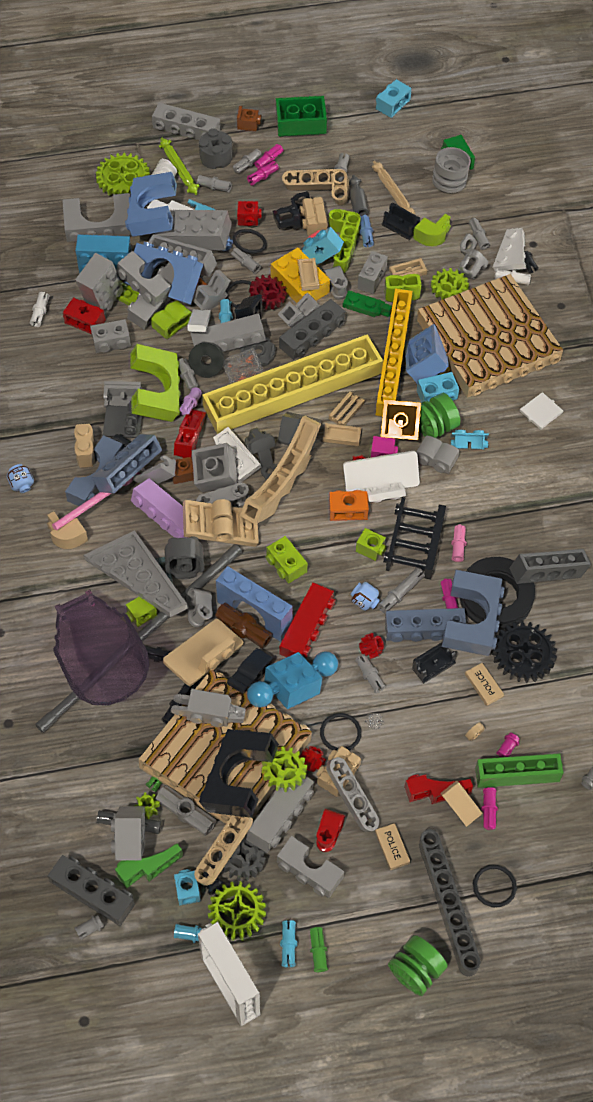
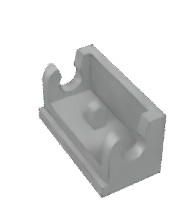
M104 381V407L106 408L107 405L127 406L137 389H142L141 382Z
M161 456L160 459L165 462L147 470L142 468L139 471L141 474L134 475L133 480L139 484L149 478L156 484L175 476L176 460L170 459L167 456Z

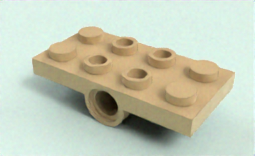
M220 499L212 504L191 500L183 502L184 537L195 536L203 540L256 547L259 544L258 524H254L241 517L240 514L243 508L232 507L229 500Z

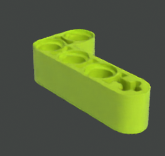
M333 209L329 212V227L335 232L340 233V238L344 241L340 252L334 255L333 267L341 266L343 273H345L349 269L360 231L361 217L356 212Z

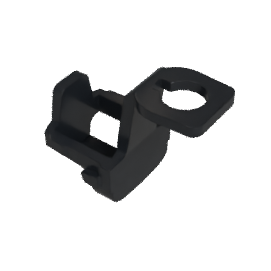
M308 191L295 194L291 198V206L272 211L273 218L279 229L292 227V229L301 228L298 209L302 204L295 203V201H298L300 197L310 198ZM287 212L292 214V218L280 221L279 214Z

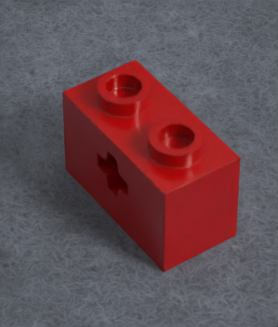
M74 297L63 311L65 324L92 334L91 326L103 324L106 321L103 309Z

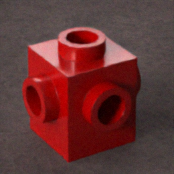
M238 201V226H258V219H261L262 209L258 208V201Z

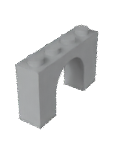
M130 193L113 195L114 213L109 219L102 222H91L82 216L79 198L63 199L64 227L67 242L77 241L78 234L132 236L125 224V221L128 219L127 208H129Z

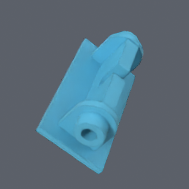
M455 430V433L452 432L450 438H454V440L451 439V445L458 449H468V442H471V449L484 450V448H488V441L485 439H487L489 433H484L482 430H475L473 433H466V430Z

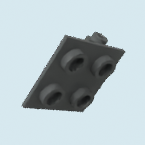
M131 401L127 406L107 405L103 428L104 436L114 437L115 434H123L124 438H136L140 435L142 416L132 414Z

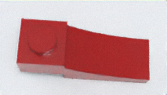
M192 409L188 415H185L179 427V434L174 442L173 455L180 456L181 458H192V450H196L198 438L206 419V412Z
M416 774L410 776L405 781L404 788L409 802L429 797L431 804L446 801L440 793L455 781H437L428 779L426 774L422 776ZM471 779L458 781L467 794H471L473 789Z

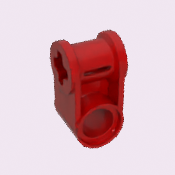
M325 808L316 835V845L320 851L330 852L335 847L338 835L345 821L344 814Z

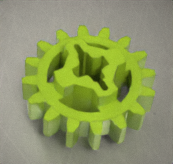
M443 268L442 273L437 271L436 275H433L431 281L432 293H436L435 297L440 296L441 300L467 291L469 283H467L468 278L464 277V273L459 274L458 269L454 272L452 268H449V271Z
M282 746L281 751L277 750L273 762H262L261 773L264 774L263 780H269V787L275 785L276 791L280 787L283 788L284 792H287L288 787L295 790V784L301 786L302 779L306 778L307 765L304 764L305 758H299V751L295 754L292 753L293 748L291 747L288 751H285L284 746Z

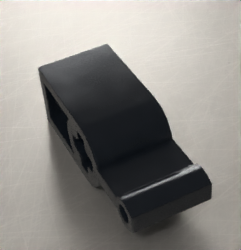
M256 648L240 664L237 671L229 677L226 684L244 694L253 683L258 682L265 675L266 667L271 665L273 657Z

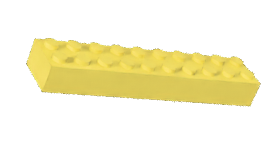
M367 334L202 394L203 408L216 433L219 434L227 427L230 429L237 428L382 373L383 360Z

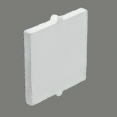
M542 392L523 406L520 412L528 418L529 422H532L541 430L561 415L563 410L554 403V400H551Z

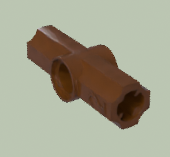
M226 602L218 608L215 617L231 627V630L242 639L246 637L262 649L270 643L272 633L257 624L250 614L241 613Z

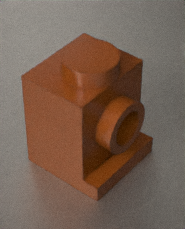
M239 106L237 130L257 131L258 125H261L259 110L243 109V106Z
M191 457L176 460L175 476L172 477L173 484L194 480Z

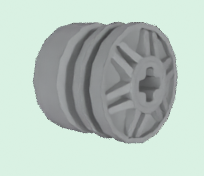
M455 147L441 149L436 155L432 175L435 187L447 193L461 191L467 182L471 163L470 156L465 151Z

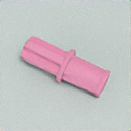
M461 524L455 526L454 540L451 542L453 546L452 560L455 562H462L464 560V547L467 544L465 541L466 527Z

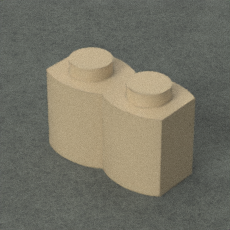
M77 424L74 429L78 466L80 468L93 467L95 464V440L92 426L90 424Z

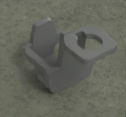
M256 427L250 429L249 436L245 438V445L251 454L258 453L261 474L267 480L271 475L266 473L267 469L275 470L277 464H273L270 448L276 446L275 438L270 433L260 431Z

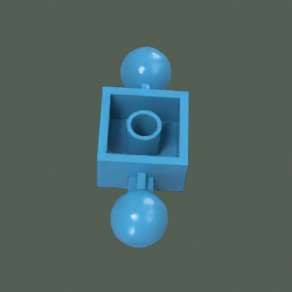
M323 651L315 656L313 664L310 665L299 652L266 667L264 682L258 681L249 687L247 692L248 700L253 706L262 708L269 705L273 695H275L286 709H289L319 695L322 678L329 677L337 671L338 660L333 653Z

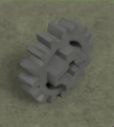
M244 836L223 868V873L230 872L229 878L236 875L237 881H240L241 877L248 881L249 875L255 878L257 871L261 872L265 863V851L246 840L247 836ZM230 838L227 840V844L233 842ZM221 851L219 852V858H220V860H221V858H222V852H221Z

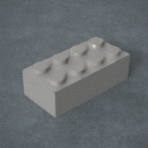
M170 210L173 217L172 230L155 233L157 236L207 250H225L232 224L227 210Z

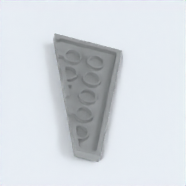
M135 530L83 555L85 561L169 617L188 609L185 600Z

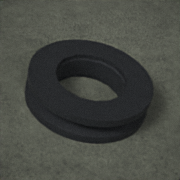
M487 557L473 563L466 572L500 578L513 586L517 599L513 604L502 607L500 615H497L496 620L500 621L498 630H504L506 625L512 628L513 622L518 625L529 615L535 598L534 582L516 583L510 571V566L514 560L505 557ZM460 598L462 608L465 609L466 615L473 622L478 624L486 619V613L478 603Z

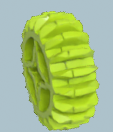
M233 881L230 882V888L223 884V892L217 889L215 891L217 897L211 896L210 898L213 903L208 905V910L212 911L208 913V918L213 919L210 923L213 925L218 922L221 929L224 930L225 936L227 937L231 934V940L233 941L236 935H239L240 940H243L245 933L248 937H252L251 929L258 932V925H263L264 920L262 918L266 917V911L263 910L266 908V903L261 902L263 896L257 895V888L251 890V884H247L245 888L241 881L238 883V886H235ZM235 896L232 902L222 905L225 900ZM242 897L250 900L254 908L243 904ZM238 902H239L240 911H239V914H237V917H236V919H235V913H234V911H235V908H237V905H238ZM219 913L229 916L232 919V925L226 923ZM252 917L247 923L239 925L242 919Z

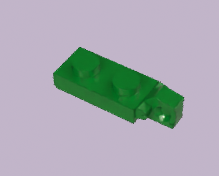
M350 290L342 306L343 308L372 317L380 315L390 317L392 306L384 301Z

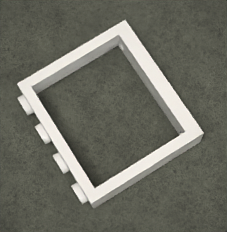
M218 922L213 925L211 923L207 924L198 933L202 960L239 1024L243 1026L260 1015L259 992Z

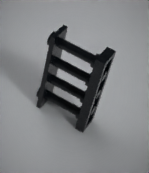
M402 497L400 504H396L394 513L397 515L390 550L389 552L385 551L383 563H387L386 571H390L391 562L421 568L425 574L424 578L431 580L446 506L439 504L438 511L434 512L404 507L405 497ZM402 514L429 519L435 522L434 527L425 528L401 523ZM402 530L426 535L428 538H431V543L421 544L397 539L398 532ZM395 546L425 552L428 555L427 560L423 559L421 561L393 555Z

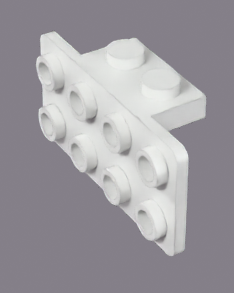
M416 451L347 461L343 464L346 491H367L368 501L378 503L385 499H399L406 496L405 488L418 486L420 483Z

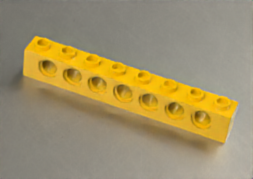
M395 289L375 416L383 417L384 400L396 401L413 291Z

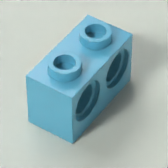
M452 372L418 380L417 393L421 403L429 401L430 398L443 392L453 401L458 399L459 387Z

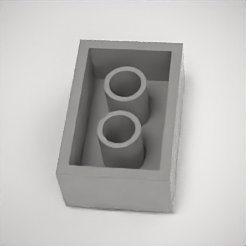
M97 253L93 255L75 279L85 302L103 309L104 314L107 310L111 309L115 299L123 292V285L113 262Z

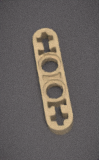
M231 816L195 870L194 876L199 883L206 886L216 880L252 826V818L241 817L246 820L243 824L238 821L240 816ZM233 826L238 828L240 831L237 832L236 830H234ZM229 833H234V841L227 844L225 842L226 836ZM217 851H221V860L214 862L213 855ZM208 863L215 866V868L213 869L212 867H210ZM204 871L209 874L207 878L202 875Z

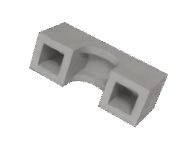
M131 251L118 262L117 274L122 280L128 282L134 291L140 293L147 303L156 306L169 295L171 285L159 274L151 279L142 277L140 274L144 271L145 262L135 252Z
M291 836L277 855L278 867L284 872L288 873L290 871L296 875L295 878L304 885L307 883L312 886L314 892L322 897L325 895L330 898L343 880L344 871L328 860L320 868L311 869L307 867L304 860L309 855V847Z

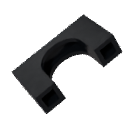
M227 729L219 752L214 759L212 770L208 774L205 788L200 794L199 802L208 813L252 818L259 799L251 788L229 786L228 777L232 770L242 762L250 760L273 762L279 744L272 733Z

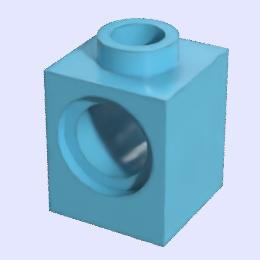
M186 869L179 871L178 874H174L179 906L200 902L198 883L194 876L195 871ZM187 882L193 885L188 890L181 888Z

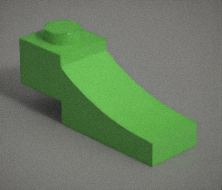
M176 843L159 854L142 858L141 860H121L117 864V868H115L116 875L126 888L143 876L150 882L183 857L182 849Z

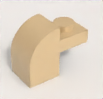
M54 511L47 515L49 520L47 526L51 531L52 542L59 548L73 549L88 541L87 533L77 518L60 529L55 530L52 524L59 520L58 516Z

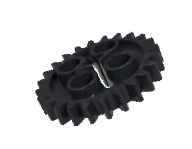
M521 621L520 626L513 622L512 628L506 625L505 631L501 629L499 635L495 637L497 638L496 647L492 651V655L495 656L494 663H499L497 669L504 668L503 675L510 673V680L516 676L517 682H520L521 678H524L526 683H528L529 678L536 682L537 676L543 679L545 674L550 673V668L553 669L557 658L555 655L557 648H553L556 642L550 641L551 634L545 636L546 629L539 631V625L533 628L531 622L528 623V626H525L523 621ZM511 641H514V642H516L518 645H513V644H511L510 642H511ZM529 641H535L537 644L533 645ZM512 659H517L519 663H514ZM531 659H537L539 662L535 663Z

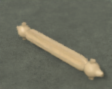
M373 161V170L378 172V177L397 204L407 211L416 214L414 209L410 208L409 202L380 162Z

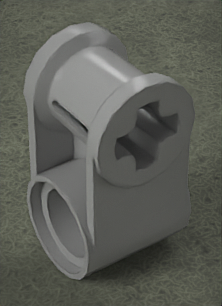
M341 266L323 270L322 272L330 279V292L332 296L336 299H344L347 295L346 287L348 281Z
M190 588L187 593L188 621L193 627H201L205 620L210 619L213 615L212 595L209 591Z

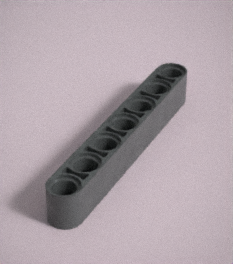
M427 829L421 834L419 849L458 968L464 976L470 977L477 973L481 963L440 837L436 831ZM431 839L434 841V844L427 845L424 840ZM436 858L440 860L441 864L434 865L430 860ZM444 878L448 883L441 885L437 882V879ZM450 898L454 901V904L447 905L444 903V899ZM456 918L461 922V925L454 926L450 920ZM457 940H466L468 946L461 947L458 945ZM466 960H471V961H473L474 964H475V967H474V968H468V967H466L465 964H464V961H466Z

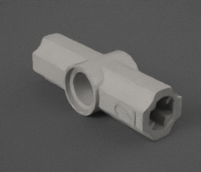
M167 785L161 788L155 798L162 806L174 813L181 822L188 823L204 836L209 834L216 824V819L194 805L191 799L184 798ZM185 807L191 809V811L188 813L181 812V810Z

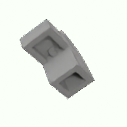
M215 270L208 285H199L192 301L201 310L215 308L220 304L221 300L226 299L228 294L225 291L230 280L220 270Z
M306 293L296 305L289 301L278 315L292 328L321 305L309 293Z

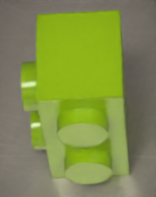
M286 536L266 547V560L271 566H275L279 577L285 579L288 584L307 573L308 563Z

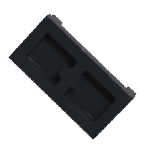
M392 202L389 206V212H384L382 226L410 241L414 236V227L420 222V217Z
M441 642L415 658L412 670L424 684L455 665L456 654L454 651L450 652L449 648L442 647Z

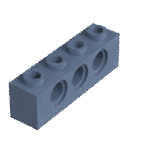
M140 434L92 476V479L99 492L115 493L162 451V448L156 436Z

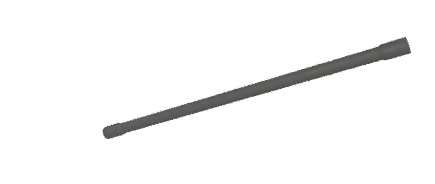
M234 544L219 560L180 594L185 602L190 588L200 590L227 564H230L242 553L238 545ZM161 611L61 703L35 724L39 731L44 733L63 713L164 623L169 616Z

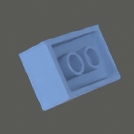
M434 324L405 342L406 372L416 383L420 379L443 373L448 368V357Z

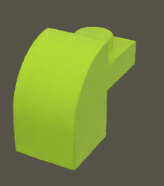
M444 214L436 224L424 217L414 227L413 239L425 246L433 247L443 244L446 233L451 227V217Z

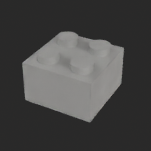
M228 443L192 450L194 485L202 493L237 483L235 452Z
M119 806L117 813H114V818L111 820V832H115L114 840L111 843V852L115 853V860L142 859L145 849V806Z

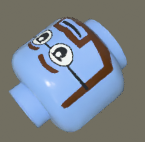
M22 464L12 466L6 476L13 491H20V493L28 492L34 483L30 469Z
M359 582L350 594L352 596V603L363 611L369 608L374 609L380 601L377 598L379 591L368 582H363L362 584Z

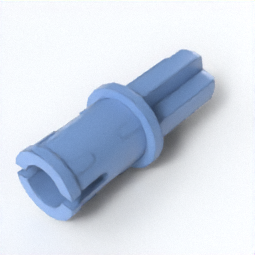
M363 215L360 216L361 229L359 232L362 235L363 246L367 247L368 244V247H372L374 245L373 229L370 226L369 217Z

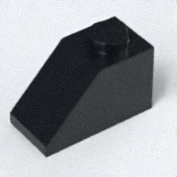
M258 294L244 298L235 307V318L239 319L259 314L260 319H262V295Z

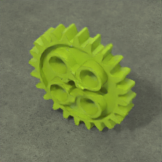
M124 152L120 156L117 153L116 157L110 155L111 159L104 158L105 163L100 162V166L97 167L96 181L99 188H102L103 193L107 192L108 196L112 193L114 195L131 194L130 186H132L133 178L149 176L150 171L149 167H147V162L144 163L143 158L138 160V155L132 157V153L126 156Z

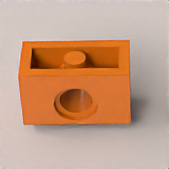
M337 490L329 492L330 521L368 520L367 491Z

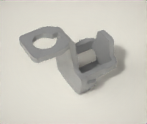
M467 233L460 243V251L465 257L457 269L459 274L464 273V277L474 279L480 270L487 267L489 262L479 251L474 250L477 241L471 234ZM470 240L471 246L465 250L466 241ZM470 259L476 261L471 271L465 269Z

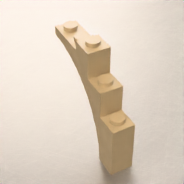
M307 416L302 417L289 447L266 482L252 496L246 499L240 514L241 517L254 524H258L275 514L281 497L290 493L296 476L305 472L311 457L309 454L321 423Z

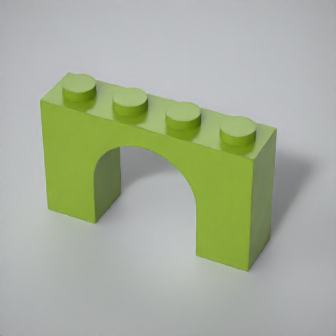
M136 344L130 354L131 369L155 375L162 382L165 392L157 393L138 388L131 398L132 414L173 422L181 412L179 411L181 407L179 405L181 392L178 387L180 376H178L179 361H177V353Z

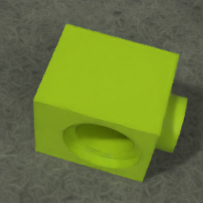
M365 528L356 542V552L376 561L379 555L383 556L386 551V537Z
M137 597L126 604L127 612L125 615L130 623L134 622L137 628L157 616L156 607L141 597Z

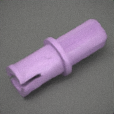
M192 388L189 395L183 399V404L179 409L182 415H188L192 408L197 406V401L202 395L199 388Z

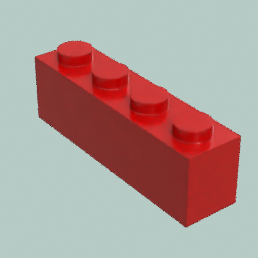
M312 582L279 646V655L289 657L299 652L305 658L309 656L311 651L310 645L312 641L315 642L319 635L318 629L320 625L324 626L328 616L326 613L328 609L332 610L336 599H333V590Z

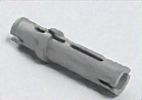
M415 568L395 589L390 590L388 595L377 604V607L380 608L379 610L386 613L396 603H400L402 597L425 577V574L422 573L423 571L420 568Z

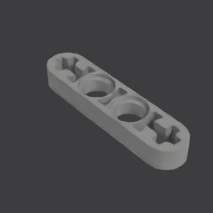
M340 757L331 759L326 765L327 773L359 828L364 832L376 830L379 826V818L346 761ZM335 764L340 765V768L337 771H334L333 767H335ZM342 774H346L345 777L338 779V777L342 776ZM345 780H349L352 784L350 791H346L343 788ZM355 798H359L363 803L360 810L356 809L353 805ZM367 810V813H364V815H359V813L365 812ZM371 818L372 822L370 823V825L366 826L365 822H367V819Z

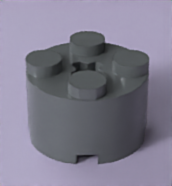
M215 128L210 129L201 136L199 140V154L204 166L216 169V167L220 166L224 168L231 163V136Z
M173 537L168 540L164 549L165 570L167 574L170 572L177 579H190L196 577V573L199 571L200 573L203 572V546L197 537Z

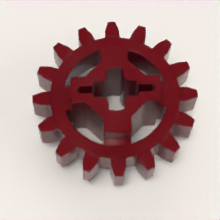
M261 275V278L255 277V281L251 282L248 291L250 293L249 297L258 294L262 295V306H264L265 310L268 307L274 310L275 306L279 308L281 303H284L287 295L285 291L286 286H282L283 281L278 282L277 277L272 279L271 275H268L267 278Z

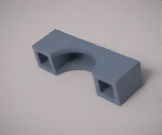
M104 435L94 448L95 458L99 462L98 469L87 477H75L65 491L68 502L80 506L98 494L99 490L92 476L123 450L122 443Z

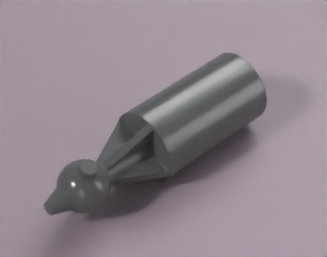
M352 175L349 185L353 186L350 192L353 212L358 213L360 216L368 215L369 211L365 192L359 186V183L362 182L361 178L358 179L355 175Z

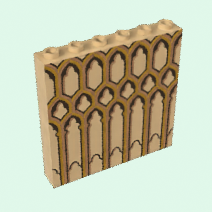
M511 274L418 309L417 321L423 330L433 324L436 326L448 357L450 372L453 373L455 380L467 398L477 396L488 389H494L503 383H509L518 377H524L533 371H539L550 364L554 365L561 360L562 347Z
M213 670L209 671L195 690L228 695L231 698V704L246 708L244 722L228 723L227 727H214L207 723L196 724L187 720L185 716L175 714L139 758L140 769L157 778L183 797L191 799L194 804L203 810L205 809L199 802L200 794L205 788L208 774L212 770L214 759L219 752L227 729L272 733L279 744L278 751H281L282 746L285 747V751H288L291 747L294 754L298 751L301 754L302 750L310 743L312 731L306 725L299 724L290 715L279 712L272 704L262 708L253 706L248 700L247 691L244 694L240 693L226 684L228 679L222 673ZM250 760L242 762L232 770L228 777L229 786L251 788L259 799L252 819L276 788L275 785L268 786L269 780H263L264 774L261 773L263 761ZM209 813L225 824H227V822L232 816ZM240 817L238 821L244 824L246 820ZM233 826L234 830H236L237 832L240 831L238 828Z

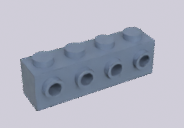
M465 609L386 611V641L401 642L402 640H412L417 642L424 639L439 641L443 639L447 620L466 624Z

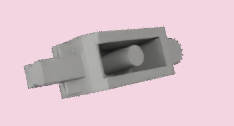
M191 689L190 696L176 694L173 700L175 702L188 705V707L173 705L171 712L176 715L185 716L187 720L193 723H207L214 727H227L228 723L244 722L246 708L231 704V698L228 695Z

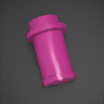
M513 733L505 735L503 744L496 752L500 758L509 757L515 746L519 745L518 741L520 739L517 735Z

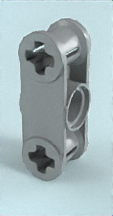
M240 482L201 494L197 497L196 501L202 502V499H204V503L212 504L216 500L225 499L231 502L232 507L238 508L244 506L246 499L249 498V488L245 483Z

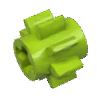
M144 792L142 797H136L138 804L134 806L145 805V817L150 819L152 815H158L156 808L160 807V802L155 801V794L150 796Z

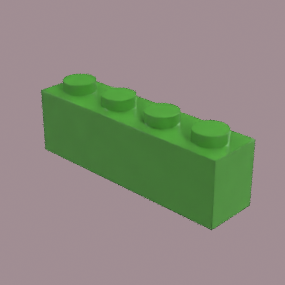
M560 754L478 759L475 772L478 788L560 782L563 775V767Z

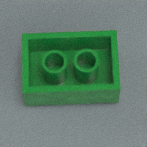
M324 96L276 98L278 136L327 134Z

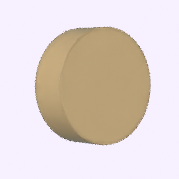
M478 722L466 733L465 737L469 741H473L484 731L485 727Z

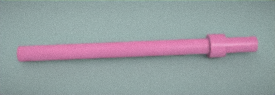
M133 477L129 481H127L124 484V486L130 484L132 482ZM98 493L53 523L52 527L55 530L60 529L112 493Z

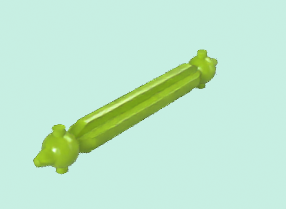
M161 138L160 145L158 146L164 149L168 159L177 169L178 175L185 186L188 187L187 193L190 192L197 195L198 187H200L199 184L194 183L193 178L176 151L170 146L171 140Z

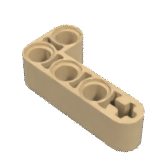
M343 169L289 170L282 176L283 183L288 190L332 189V197L336 204L344 205L348 201L349 179ZM341 176L344 177L343 181H337V178ZM323 177H327V178H328L327 181H325V182H320L321 178H323ZM305 178H311L309 182H303ZM344 193L342 198L336 197L337 194Z

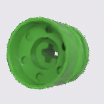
M443 392L430 398L429 401L422 402L419 430L424 436L437 438L442 436L444 431L450 432L459 427L460 415L458 409L447 394Z
M413 935L403 946L406 954L397 952L395 955L396 959H391L388 962V966L402 985L413 993L423 996L427 991L426 988H430L433 984L430 977L438 979L447 969V963L431 944L423 938Z

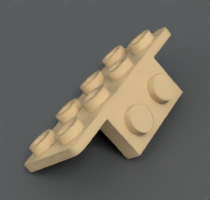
M215 619L163 658V663L186 685L191 686L243 646V640L222 621Z

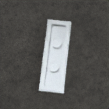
M193 309L188 322V331L206 332L211 310Z

